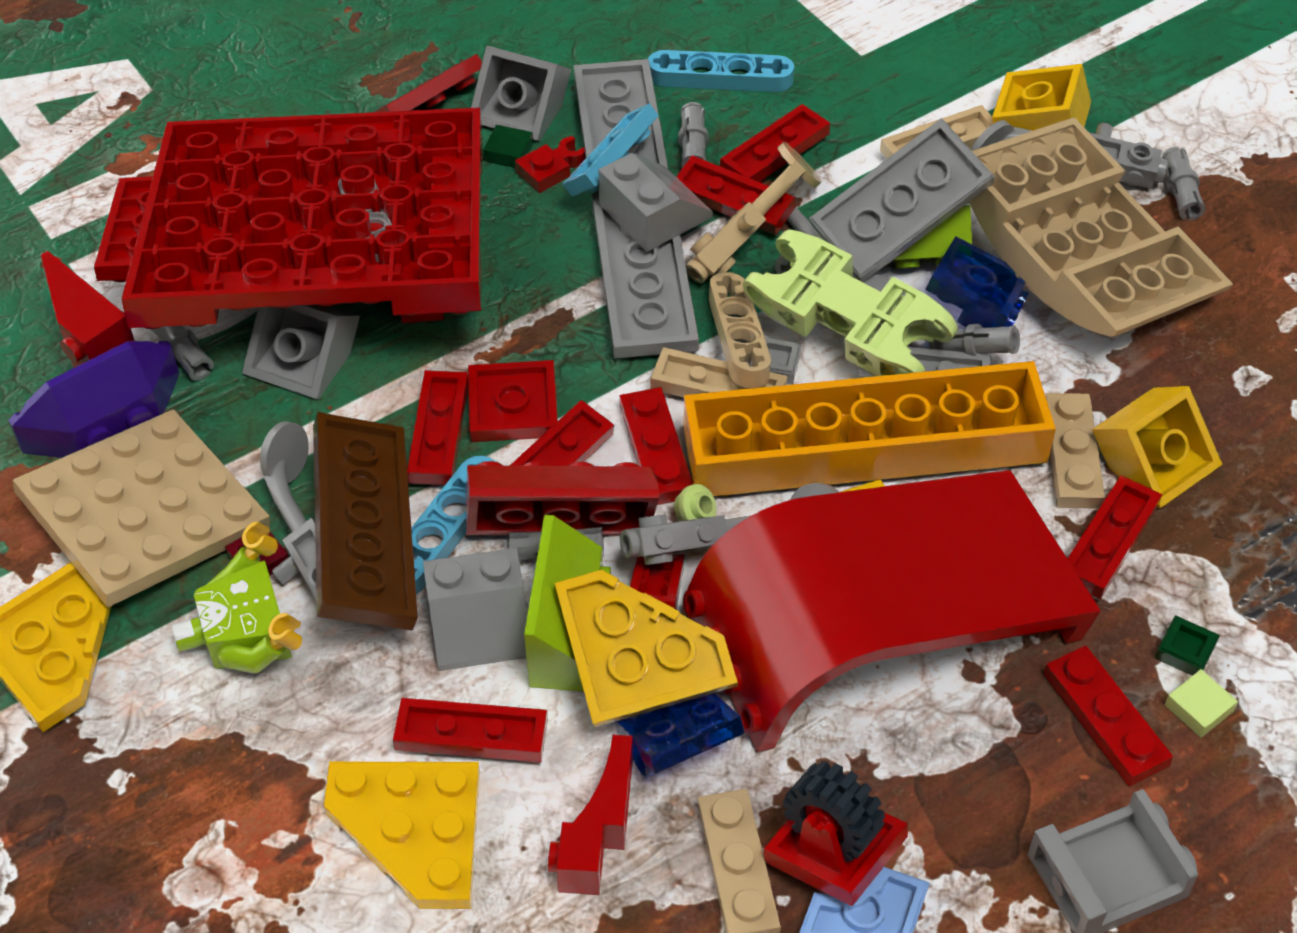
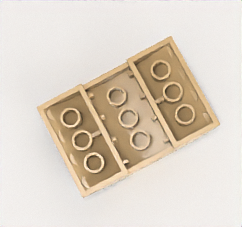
M1075 117L972 151L995 176V183L969 202L989 241L1007 266L1033 294L1057 313L1077 325L1099 334L1115 337L1225 292L1233 285L1179 226L1164 231L1119 183L1125 170Z

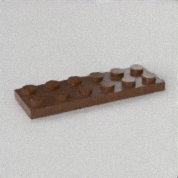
M317 412L313 424L317 617L413 631L418 613L404 427Z

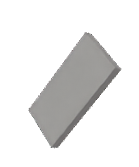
M940 118L811 216L809 221L824 241L852 255L853 275L859 281L864 282L995 183V176L949 125Z

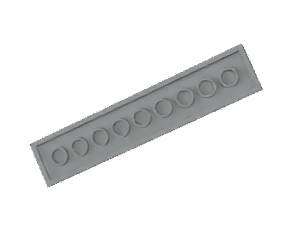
M649 59L573 65L585 158L589 156L626 114L649 103L658 113ZM658 116L648 127L651 131L650 135L638 145L631 146L628 153H634L664 165L668 169ZM599 190L592 193L591 200L614 359L659 355L663 347L682 352L699 351V338L680 235L646 252L600 206Z

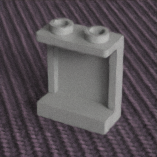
M1144 789L1134 792L1126 807L1060 834L1054 824L1036 830L1027 854L1074 933H1104L1185 899L1189 896L1198 877L1194 856L1186 846L1179 844L1169 828V822L1164 810L1158 803L1151 801Z

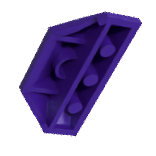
M149 341L125 342L45 382L27 400L22 410L15 413L8 420L20 450L24 454L63 458L165 413L180 375L172 346L168 341H159L158 343Z

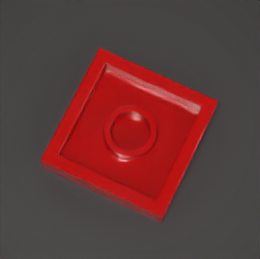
M554 360L468 365L471 443L540 438L558 421Z

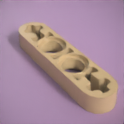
M718 273L710 279L708 301L730 377L733 382L745 388L761 387L769 380L771 356L754 303L744 291L743 281L745 279L735 273ZM728 315H738L742 317H731ZM734 340H746L751 343H740Z

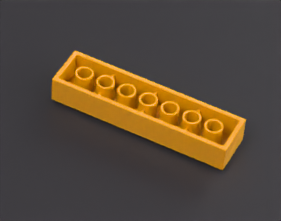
M1034 361L684 395L683 429L693 484H701L708 488L713 496L800 488L811 483L831 485L1048 463L1056 431Z

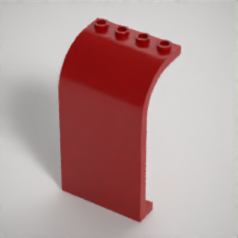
M1011 470L807 496L773 505L743 520L711 546L699 562L683 597L684 610L689 618H692L693 621L704 627L707 626L724 635L738 682L737 687L726 689L724 692L730 695L739 714L741 728L746 734H749L757 752L774 749L789 719L803 701L829 681L852 669L885 659L1058 629L1066 643L1081 641L1101 612Z

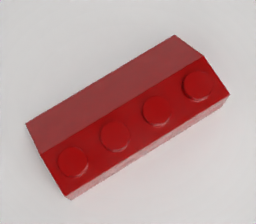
M494 461L467 465L466 535H509L510 532L542 531L544 515H554L575 530L602 527L603 535H620L625 529L639 528L638 518L655 515L659 501V488L652 467H639V465L631 462L618 463L614 466H594L588 462H575L568 466H548L543 462H528L523 466H503L501 463Z

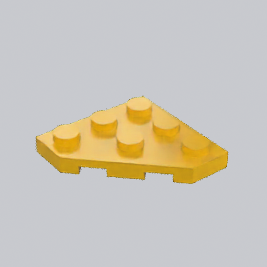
M71 562L0 606V681L42 733L85 705L111 606L107 607Z
M603 570L554 583L594 727L738 686L724 635L696 623L680 614V611L646 593L643 594Z
M329 761L324 801L327 817L339 829L342 827L358 843L359 849L385 875L388 873L419 909H471L480 782L479 762Z

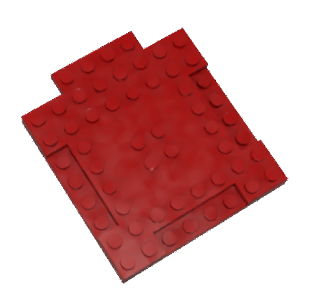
M476 107L167 122L153 176L118 179L94 264L97 281L126 282L121 301L128 328L158 329L166 326L188 325L190 327H202L207 324H217L219 309L240 311L254 307L288 308L294 305L314 304L331 306L336 303L355 302L375 304L380 301H392L393 315L421 316L427 313L451 312L454 314H464L469 311H481L482 262L480 227L483 150L481 109ZM340 178L342 182V189L345 194H340L338 181L340 180ZM382 208V211L388 214L392 225H386V230L380 232L375 238L371 231L379 230L384 226L380 223H370V216L366 210L372 209V212H380ZM376 254H378L379 262H376Z

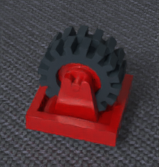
M821 761L818 765L816 763L812 764L786 793L783 807L787 808L784 814L788 821L764 847L765 863L853 906L907 839L908 825L906 822L885 813L883 810L877 809L881 805L879 798L868 795L872 790L866 782L863 785H859L856 782L858 775L850 771L845 775L843 774V766L835 763L830 767L828 762Z

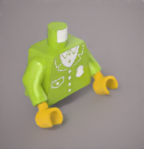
M259 522L249 524L242 535L245 547H242L229 564L211 581L194 592L199 617L172 624L179 652L207 644L215 668H228L256 674L273 661L292 658L291 650H297L301 646L302 636L294 632V630L301 626V622L287 613L280 614L265 561L260 562V554L271 556L278 548L276 539L268 536L270 532L269 527Z

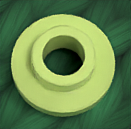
M701 484L685 487L676 497L674 503V511L678 521L716 516L715 499L710 490Z

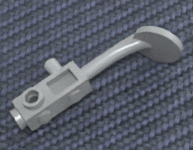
M1005 120L998 121L979 136L971 151L1031 132V130L1013 127ZM1107 123L1099 124L1095 134L1090 133L1125 170L1120 181L1131 187L1142 186L1152 189L1154 181L1162 183L1168 165V160L1161 158L1162 150L1152 148L1143 142L1131 143L1111 138L1113 128Z
M284 421L276 424L268 432L260 453L261 470L271 496L292 532L282 540L291 556L275 567L272 572L282 584H285L301 572L317 600L315 520L310 518L306 521L288 483L298 477L304 468L309 450L308 437L302 426Z
M811 483L796 490L790 500L837 493L838 491L825 483ZM666 514L638 518L639 528L625 529L621 532L620 546L626 558L644 556L645 565L673 561L672 552L712 546L726 532L750 516L725 519V516L721 515L667 523Z

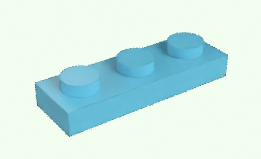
M650 103L626 114L562 184L572 197L587 190L590 194L598 191V169L628 155V150L631 146L638 145L650 135L651 131L648 127L659 116Z

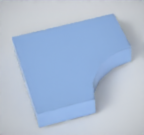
M883 867L853 906L828 894L814 892L799 933H914L930 882Z

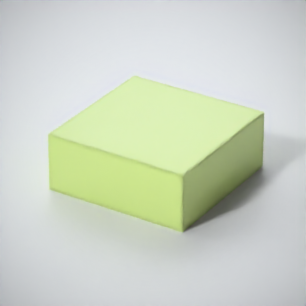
M1200 669L1172 691L1164 705L1202 738L1234 712L1238 701Z

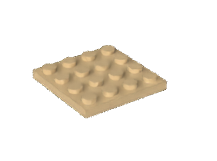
M174 409L13 479L15 494L107 607L225 551L224 546L242 537L245 528L252 522H259L270 528V516Z

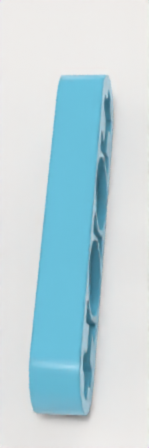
M659 50L652 53L648 58L653 84L662 87L783 92L788 90L794 81V63L789 58L780 55ZM702 67H703V68H708V69H710L711 71L705 72V73H699V72H695V71H693V70H694L695 68H702ZM742 69L748 71V73L738 75L731 73V71Z
M474 456L463 462L411 527L413 557L415 559L416 595L426 586L423 561L448 558L466 535V512L459 516H450L443 511L445 507L452 503H461L466 506L467 465L494 461L490 457ZM434 534L443 539L441 544L434 548H423L418 544L419 540L426 535Z

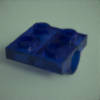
M715 693L614 722L618 735H630L633 737V761L644 778L655 775L745 734L741 716Z

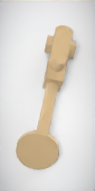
M783 142L778 147V151L789 164L782 174L752 204L748 202L713 237L706 232L690 248L695 255L686 263V271L694 281L702 284L712 274L716 275L727 272L736 262L731 255L766 220L763 215L800 177L814 188L822 183L812 167L790 145Z

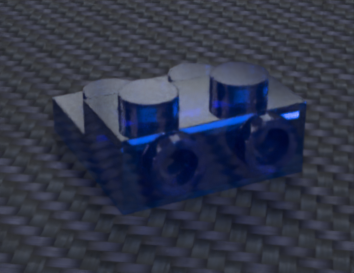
M957 236L953 239L925 289L936 295L941 301L963 309L957 323L965 327L969 324H980L982 328L1013 326L1029 295L1028 292L1022 290L1026 282L1020 276L1018 278L1016 272L1005 261Z

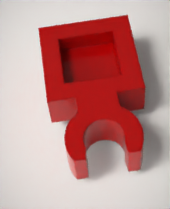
M573 136L562 139L558 148L554 150L545 144L515 160L516 173L535 191L541 193L567 179L570 176V168L579 167L586 159L585 147L575 151V138Z

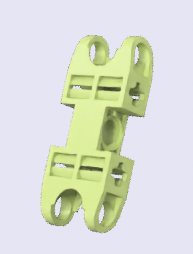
M786 230L775 243L779 253L791 262L790 270L782 274L766 272L764 275L752 272L743 281L745 293L758 308L773 320L800 335L807 337L819 322L846 337L845 359L875 376L925 372L923 365L910 355L912 350L907 346L917 340L929 342L937 340L947 343L953 339L958 331V326L951 314L927 294L893 276L880 292L853 277V258L851 254L818 237L800 231Z

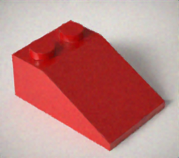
M48 250L41 254L57 323L63 340L60 341V346L71 360L74 368L125 342L135 341L131 328L127 327L125 314Z

